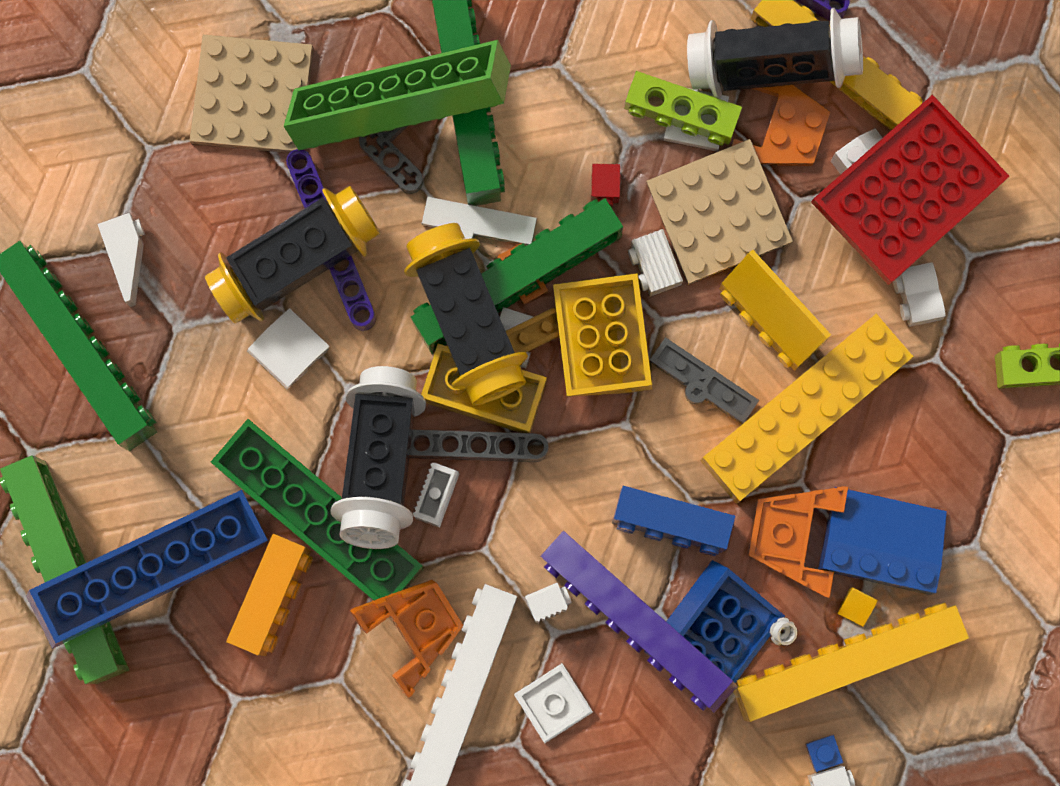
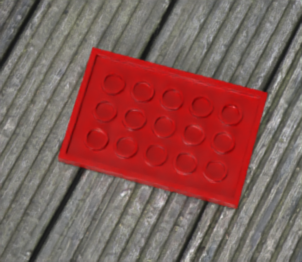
M932 94L813 198L811 203L875 272L890 285L1010 176Z

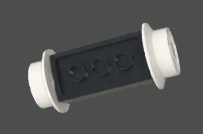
M831 8L830 25L829 21L815 20L809 23H785L779 26H756L748 29H727L725 31H718L716 22L710 20L706 32L688 35L687 60L691 86L693 90L711 89L715 98L718 99L722 96V88L723 91L829 81H835L836 87L841 88L845 76L863 74V49L859 17L841 19L836 9Z
M388 366L368 368L361 373L359 384L351 387L346 393V401L353 408V417L342 499L332 505L331 515L341 523V539L351 545L362 548L384 549L395 546L399 541L400 530L410 526L413 522V514L404 507L414 417L420 415L425 410L426 400L416 391L417 379L415 376L399 368Z

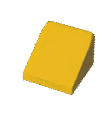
M849 588L837 614L864 627L878 600L855 588Z

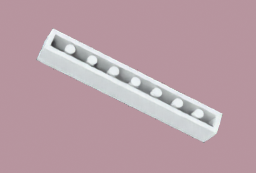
M486 584L483 590L477 588L472 601L476 609L473 617L469 615L466 617L462 632L466 633L462 644L457 642L451 658L455 659L456 662L452 671L446 670L441 686L446 687L442 698L436 697L431 710V713L435 714L432 725L426 724L420 739L425 742L421 753L416 751L410 766L415 771L411 781L405 779L403 786H447L517 600L516 595Z

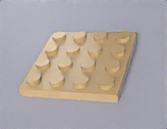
M203 34L190 143L290 153L297 149L283 126L294 89L309 85L313 46L311 44Z
M750 139L646 181L688 285L738 265L752 249L761 256L793 242Z

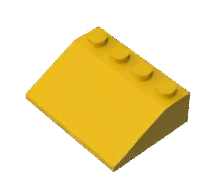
M753 249L721 283L719 289L722 291L720 293L722 299L729 306L733 304L741 312L739 316L747 326L751 327L753 325L760 333L758 335L759 339L768 348L772 346L779 353L777 358L786 368L791 366L795 371L818 351L831 336L829 331Z
M638 273L554 284L567 397L653 390Z

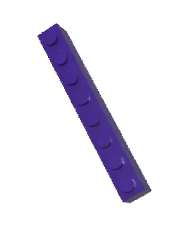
M565 531L541 555L547 562L544 568L555 578L561 575L567 580L564 586L576 597L580 593L588 600L584 604L596 615L600 612L606 615L608 620L605 623L617 634L621 630L629 636L626 642L638 653L642 649L650 655L647 661L659 672L666 669L672 675L669 681L681 692L686 687L693 694L690 700L702 711L708 707L715 713L738 687L733 680Z

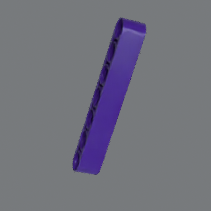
M298 149L291 151L287 156V167L304 208L321 198L327 201L322 191L324 187L309 153ZM300 159L308 161L305 168L301 170L294 168L296 161ZM310 184L318 186L314 194L306 195L304 193L306 186ZM349 256L344 259L349 262L346 270L337 271L334 268L335 266L329 270L351 323L356 329L367 331L375 325L376 315L353 258ZM357 285L359 287L357 295L353 297L345 295V290L348 286ZM361 310H366L370 313L369 319L362 323L355 320L356 314Z

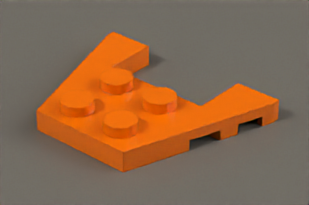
M794 85L752 88L778 97L762 147L753 145L760 164L813 166L830 111ZM734 139L732 146L739 144L743 141Z
M842 486L758 499L749 556L824 597L830 598L834 572L805 567L814 508L844 513L848 487Z
M433 579L350 610L360 628L366 634L388 617L392 619L415 655L414 659L392 675L407 698L413 695L416 691L414 689L416 684L422 677L425 678L431 670L429 667L436 657L445 652L463 627L462 622L441 588Z

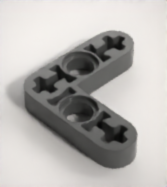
M408 126L373 133L364 137L360 136L359 144L362 151L402 191L413 194L422 188L423 178L419 169L391 143ZM367 137L372 139L378 137L376 141L382 149L380 154L373 145L366 147ZM394 154L399 158V163L393 168H388L383 164L385 156ZM404 165H407L404 168V172L408 176L416 175V184L414 186L410 183L407 186L404 185L406 180L400 173Z

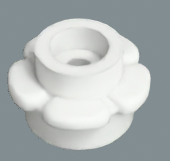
M779 618L770 628L771 640L776 645H790L797 637V628L788 618Z

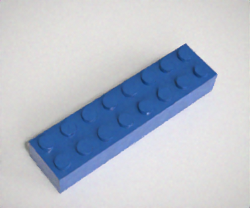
M240 490L30 589L26 598L52 649L261 548L268 539L243 491Z

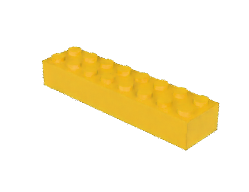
M876 313L708 452L700 461L737 504L914 356Z
M946 602L923 609L925 612L923 616H920L919 613L897 619L899 625L894 627L892 623L883 624L870 629L872 633L870 636L866 637L865 633L844 639V646L839 647L838 644H831L818 649L819 655L815 657L805 654L791 659L792 665L784 668L783 664L763 670L765 676L757 678L756 674H752L736 680L738 687L733 693L744 721H754L969 639L956 605L947 607Z

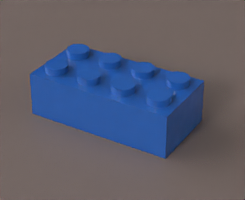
M623 485L620 490L612 524H616V530L633 534L635 530L645 532V538L661 541L664 537L671 539L674 546L688 549V547L693 545L700 547V553L716 556V554L718 555L727 550L735 515Z

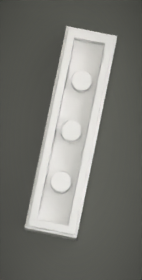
M427 197L422 226L435 228L444 224L458 223L461 229L474 231V236L514 244L525 243L527 246L532 243L537 218Z

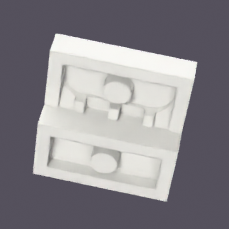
M289 308L256 339L247 352L288 389L307 373L308 368L323 356L330 346Z

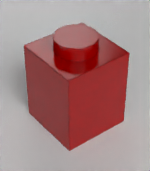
M592 164L591 201L597 199L600 202L605 198L611 207L613 203L619 204L620 164Z

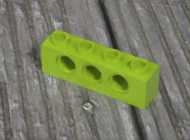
M636 71L624 109L628 110L630 115L637 118H644L646 116L655 119L654 122L660 126L670 127L673 125L681 128V132L690 136H697L699 134L708 137L707 140L713 144L723 145L725 143L729 145L742 107ZM656 96L661 98L663 104L654 107L650 105L648 99ZM683 105L688 108L689 113L681 116L674 109L677 106ZM709 114L715 118L716 122L707 125L703 123L701 117Z
M1048 344L1031 345V349L1020 350L1018 345L1003 347V351L995 355L998 389L1060 385V370H1055L1050 365L1051 357H1055L1060 361V344L1057 348H1048ZM1022 359H1027L1032 363V372H1027L1022 368Z

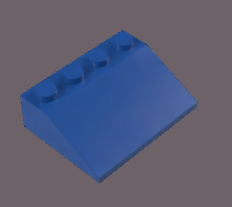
M848 490L844 513L829 512L818 569L923 594H936L942 566L947 511Z
M712 560L666 622L736 683V680L740 678L771 636L770 628L772 624L777 622L779 618L785 617V615L729 568Z

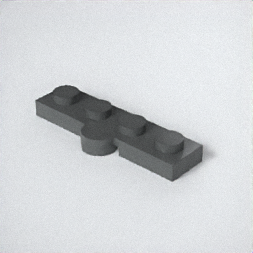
M666 337L649 361L686 386L685 397L688 402L700 404L706 400L741 424L746 421L759 402L757 398Z

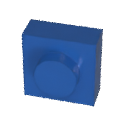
M834 735L805 744L814 772L843 763Z

